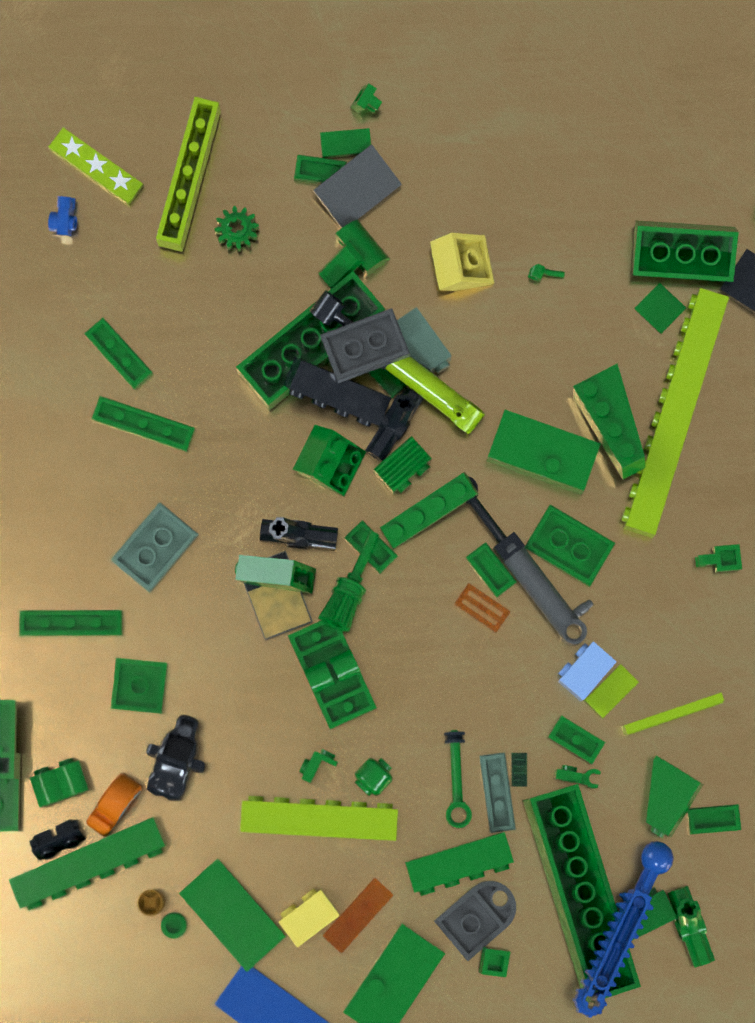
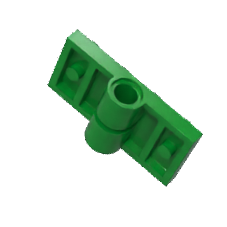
M319 621L288 635L330 730L377 709L342 631L326 625L323 621Z

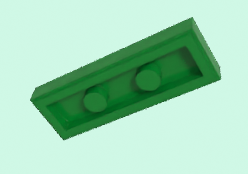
M103 317L84 333L134 390L153 375V372Z

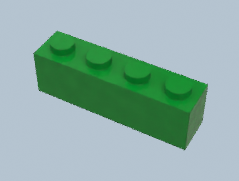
M501 832L407 861L405 865L414 893L419 892L420 896L435 892V886L444 884L445 888L459 885V879L469 876L470 881L485 877L484 871L494 869L495 873L510 869L509 864L513 863L514 860L506 834Z

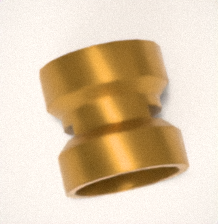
M146 890L138 897V909L146 916L156 915L163 910L165 898L158 890Z

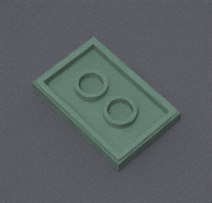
M159 502L110 561L150 593L199 534Z

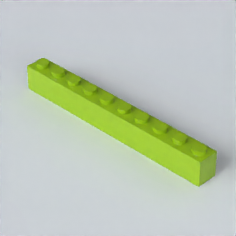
M700 288L696 295H691L688 308L692 309L690 317L684 318L680 330L684 332L682 342L677 341L673 355L677 356L675 365L670 364L666 379L670 381L667 389L662 388L658 402L662 403L660 412L655 411L651 426H654L655 429L652 436H647L644 450H647L645 468L637 472V474H640L637 484H632L629 497L633 498L630 508L625 507L621 521L625 522L623 528L625 530L650 538L656 535L728 303V296Z

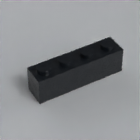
M297 357L294 358L283 384L290 389L289 394L303 399L304 395L313 398L311 403L322 408L330 405L335 408V413L348 418L349 414L357 417V422L370 427L371 423L380 426L391 401V397L350 379L338 383L333 372Z

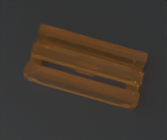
M470 583L467 584L454 603L455 606L495 633H497L511 612ZM471 591L473 594H475L476 596L490 604L492 607L503 613V615L500 617L499 615L485 607L483 604L469 596L468 592ZM463 599L497 621L496 625L463 604Z

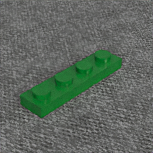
M463 472L381 526L380 529L392 548L395 549L479 493L467 474Z

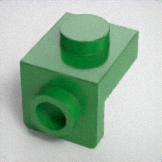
M321 749L320 753L314 751L310 760L305 758L299 770L303 774L301 779L311 784L322 761L336 767L338 764L334 760L336 755L324 749Z

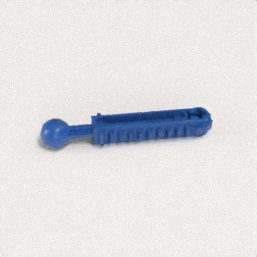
M659 841L651 842L642 850L641 862L644 869L634 889H629L628 893H620L619 896L624 900L623 903H616L620 910L619 912L612 913L615 920L614 922H608V926L611 928L610 931L603 932L606 939L605 941H599V945L602 947L601 950L594 951L597 958L589 962L593 966L592 969L585 970L588 977L580 981L583 984V988L576 989L577 993L575 998H573V1002H575L577 1013L592 1018V1016L597 1014L601 1015L604 1006H607L605 997H611L612 995L609 988L610 986L616 987L617 985L613 980L615 977L621 976L618 972L619 967L625 968L623 958L630 957L627 950L628 948H634L631 941L632 939L639 938L636 933L637 929H643V925L640 922L641 920L648 919L645 914L646 910H653L654 908L650 904L652 897L649 896L658 875L666 873L673 865L674 856L672 850L665 843ZM586 997H591V1000L594 1002L593 1006L588 1005L589 1003L585 1001Z

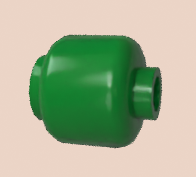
M368 758L355 772L357 780L354 783L368 796L371 794L378 796L392 782L393 778L389 773L392 768L382 758L378 761L374 758Z

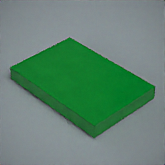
M549 505L525 545V549L590 587L613 549L615 542L556 507Z

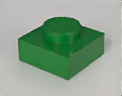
M483 946L479 973L506 977L511 952L507 949Z

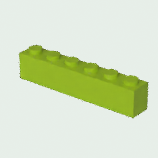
M194 97L156 236V241L160 247L183 252L221 113L219 102Z
M248 796V801L242 800L240 832L396 841L398 809H393V804L377 803V808H367V802H352L351 807L341 806V801L326 800L325 805H315V799H300V804L289 803L290 798L274 797V802H263V796Z

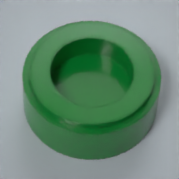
M168 913L161 921V930L168 938H179L187 930V920L181 913Z

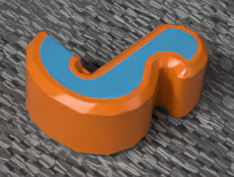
M125 773L119 774L104 792L94 811L89 815L86 820L87 825L101 836H109L129 804L141 792V784Z

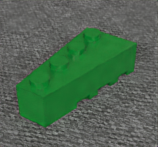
M617 363L574 385L573 395L574 400L621 478L625 479L645 468V455Z

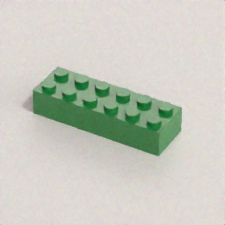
M354 271L328 291L345 304L341 313L353 322L386 310ZM316 302L236 366L237 373L269 411L289 395L290 389L283 384L295 357L321 368L330 362L320 335L343 326L335 320L328 326L310 312V309Z

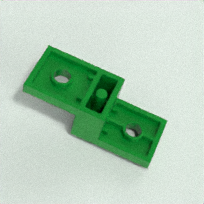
M0 700V832L19 831L21 753H16L17 700Z

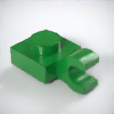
M740 544L712 547L713 554L695 557L696 567L714 565L715 573L742 570Z
M562 765V769H555L553 779L581 784L595 789L598 788V784H592L589 777L591 774L600 775L601 771L590 769L583 774L577 772V767Z

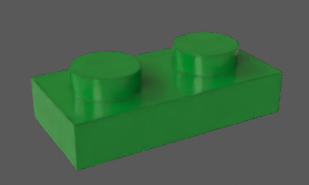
M562 715L547 737L591 765L606 743Z

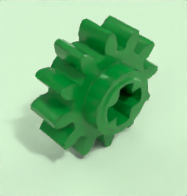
M233 206V213L229 214L224 209V219L216 218L217 224L221 227H216L214 230L215 234L221 235L218 238L220 244L227 241V250L236 245L238 252H240L242 244L250 248L249 239H258L257 234L253 231L259 229V224L252 223L256 219L255 214L247 216L246 207L239 213L237 207ZM238 225H241L242 231L237 230L234 233L232 227L237 228Z

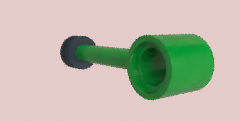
M451 730L444 733V736H447L445 744H450L453 802L450 803L446 810L445 818L449 826L461 829L466 827L472 818L470 807L466 802H463L460 743H465V740L462 739L464 738L462 735H465V732ZM456 808H461L466 813V819L461 823L453 821L451 817V812Z

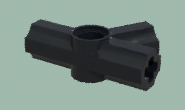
M405 387L402 393L396 396L390 409L384 415L380 426H378V431L365 452L377 461L382 462L385 460L396 442L400 441L411 423L410 420L422 403L423 397L412 389Z
M276 517L275 520L262 519L260 529L261 542L286 544L287 547L309 549V547L336 550L338 528L312 525L310 522L290 520L284 517Z

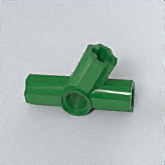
M688 885L667 892L669 902L677 916V919L674 920L681 941L685 943L693 968L715 961L706 936L707 928L701 915V908L698 901L693 900Z

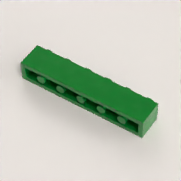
M151 817L15 876L8 881L19 908L27 907L28 911L42 906L41 900L51 896L52 900H56L67 895L66 889L75 886L79 890L90 885V879L98 875L102 880L115 874L114 869L121 865L127 869L139 864L138 858L144 855H148L150 859L162 854V848L167 846L156 817Z

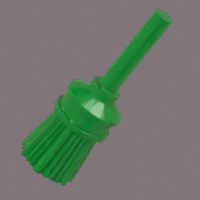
M370 531L352 573L349 572L347 577H338L336 579V585L331 590L333 594L318 617L326 625L343 632L350 631L357 605L361 604L362 597L366 593V589L361 584L363 580L361 575L378 540V533Z

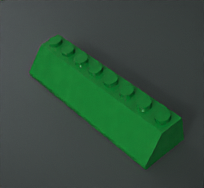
M575 784L525 799L523 802L581 989L583 988V984L580 982L581 979H587L588 977L585 970L592 969L593 966L589 962L590 960H596L597 956L594 954V951L601 950L602 947L599 945V941H605L606 937L603 932L610 931L611 928L608 926V922H614L615 918L612 913L618 912L579 784ZM629 948L627 952L630 957L623 958L625 968L619 967L618 972L621 976L615 977L613 980L617 985L616 987L610 986L609 988L612 994L611 997L641 987ZM586 997L585 1001L593 1003L591 997Z

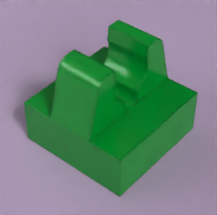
M370 83L364 85L350 108L357 113L365 109L372 113L375 110L378 111L382 101L373 95L377 88Z

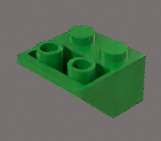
M314 425L292 470L326 489L345 496L366 452L336 431Z

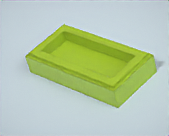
M620 664L584 701L603 719L639 682Z

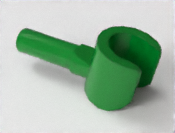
M536 264L531 267L528 278L535 281H541L543 275L564 278L565 272L545 269L543 265Z

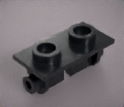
M69 819L55 826L56 836L53 837L51 830L48 829L34 835L29 843L32 848L31 852L40 861L42 859H50L56 853L66 848L71 849L78 846L81 841L86 840V837L80 830L81 827L78 820L72 821V819Z

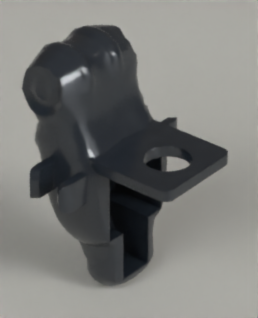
M188 715L179 716L174 729L165 734L159 746L154 744L148 745L147 755L155 758V763L149 775L146 790L154 796L164 797L168 801H181L187 789L192 771L199 774L203 773L205 763L197 760L199 751L197 731L200 724L196 718Z

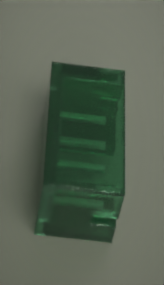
M511 753V787H527V753Z

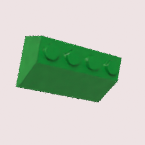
M635 220L633 275L733 282L739 232L736 227Z

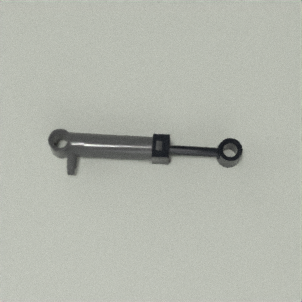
M469 477V479L471 480L472 484L478 492V485L476 481L472 477ZM478 495L464 503L472 507L498 541L493 551L516 577L560 635L561 640L569 646L580 644L586 638L587 627L579 618L593 607V602L587 600L572 610L525 549L524 543L517 534L513 532L507 537L478 500ZM576 626L580 631L579 637L577 639L570 638L567 635V627Z

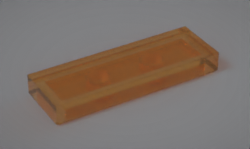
M374 877L322 936L342 954L393 897V894Z

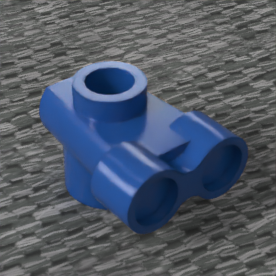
M57 197L58 212L51 211L49 214L48 227L50 232H57L58 235L72 236V231H76L77 216H73L76 198Z

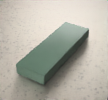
M505 752L479 756L490 833L516 830Z

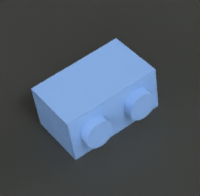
M594 641L589 646L584 643L575 653L579 658L572 665L568 662L558 673L562 676L558 682L580 702L588 696L617 662Z

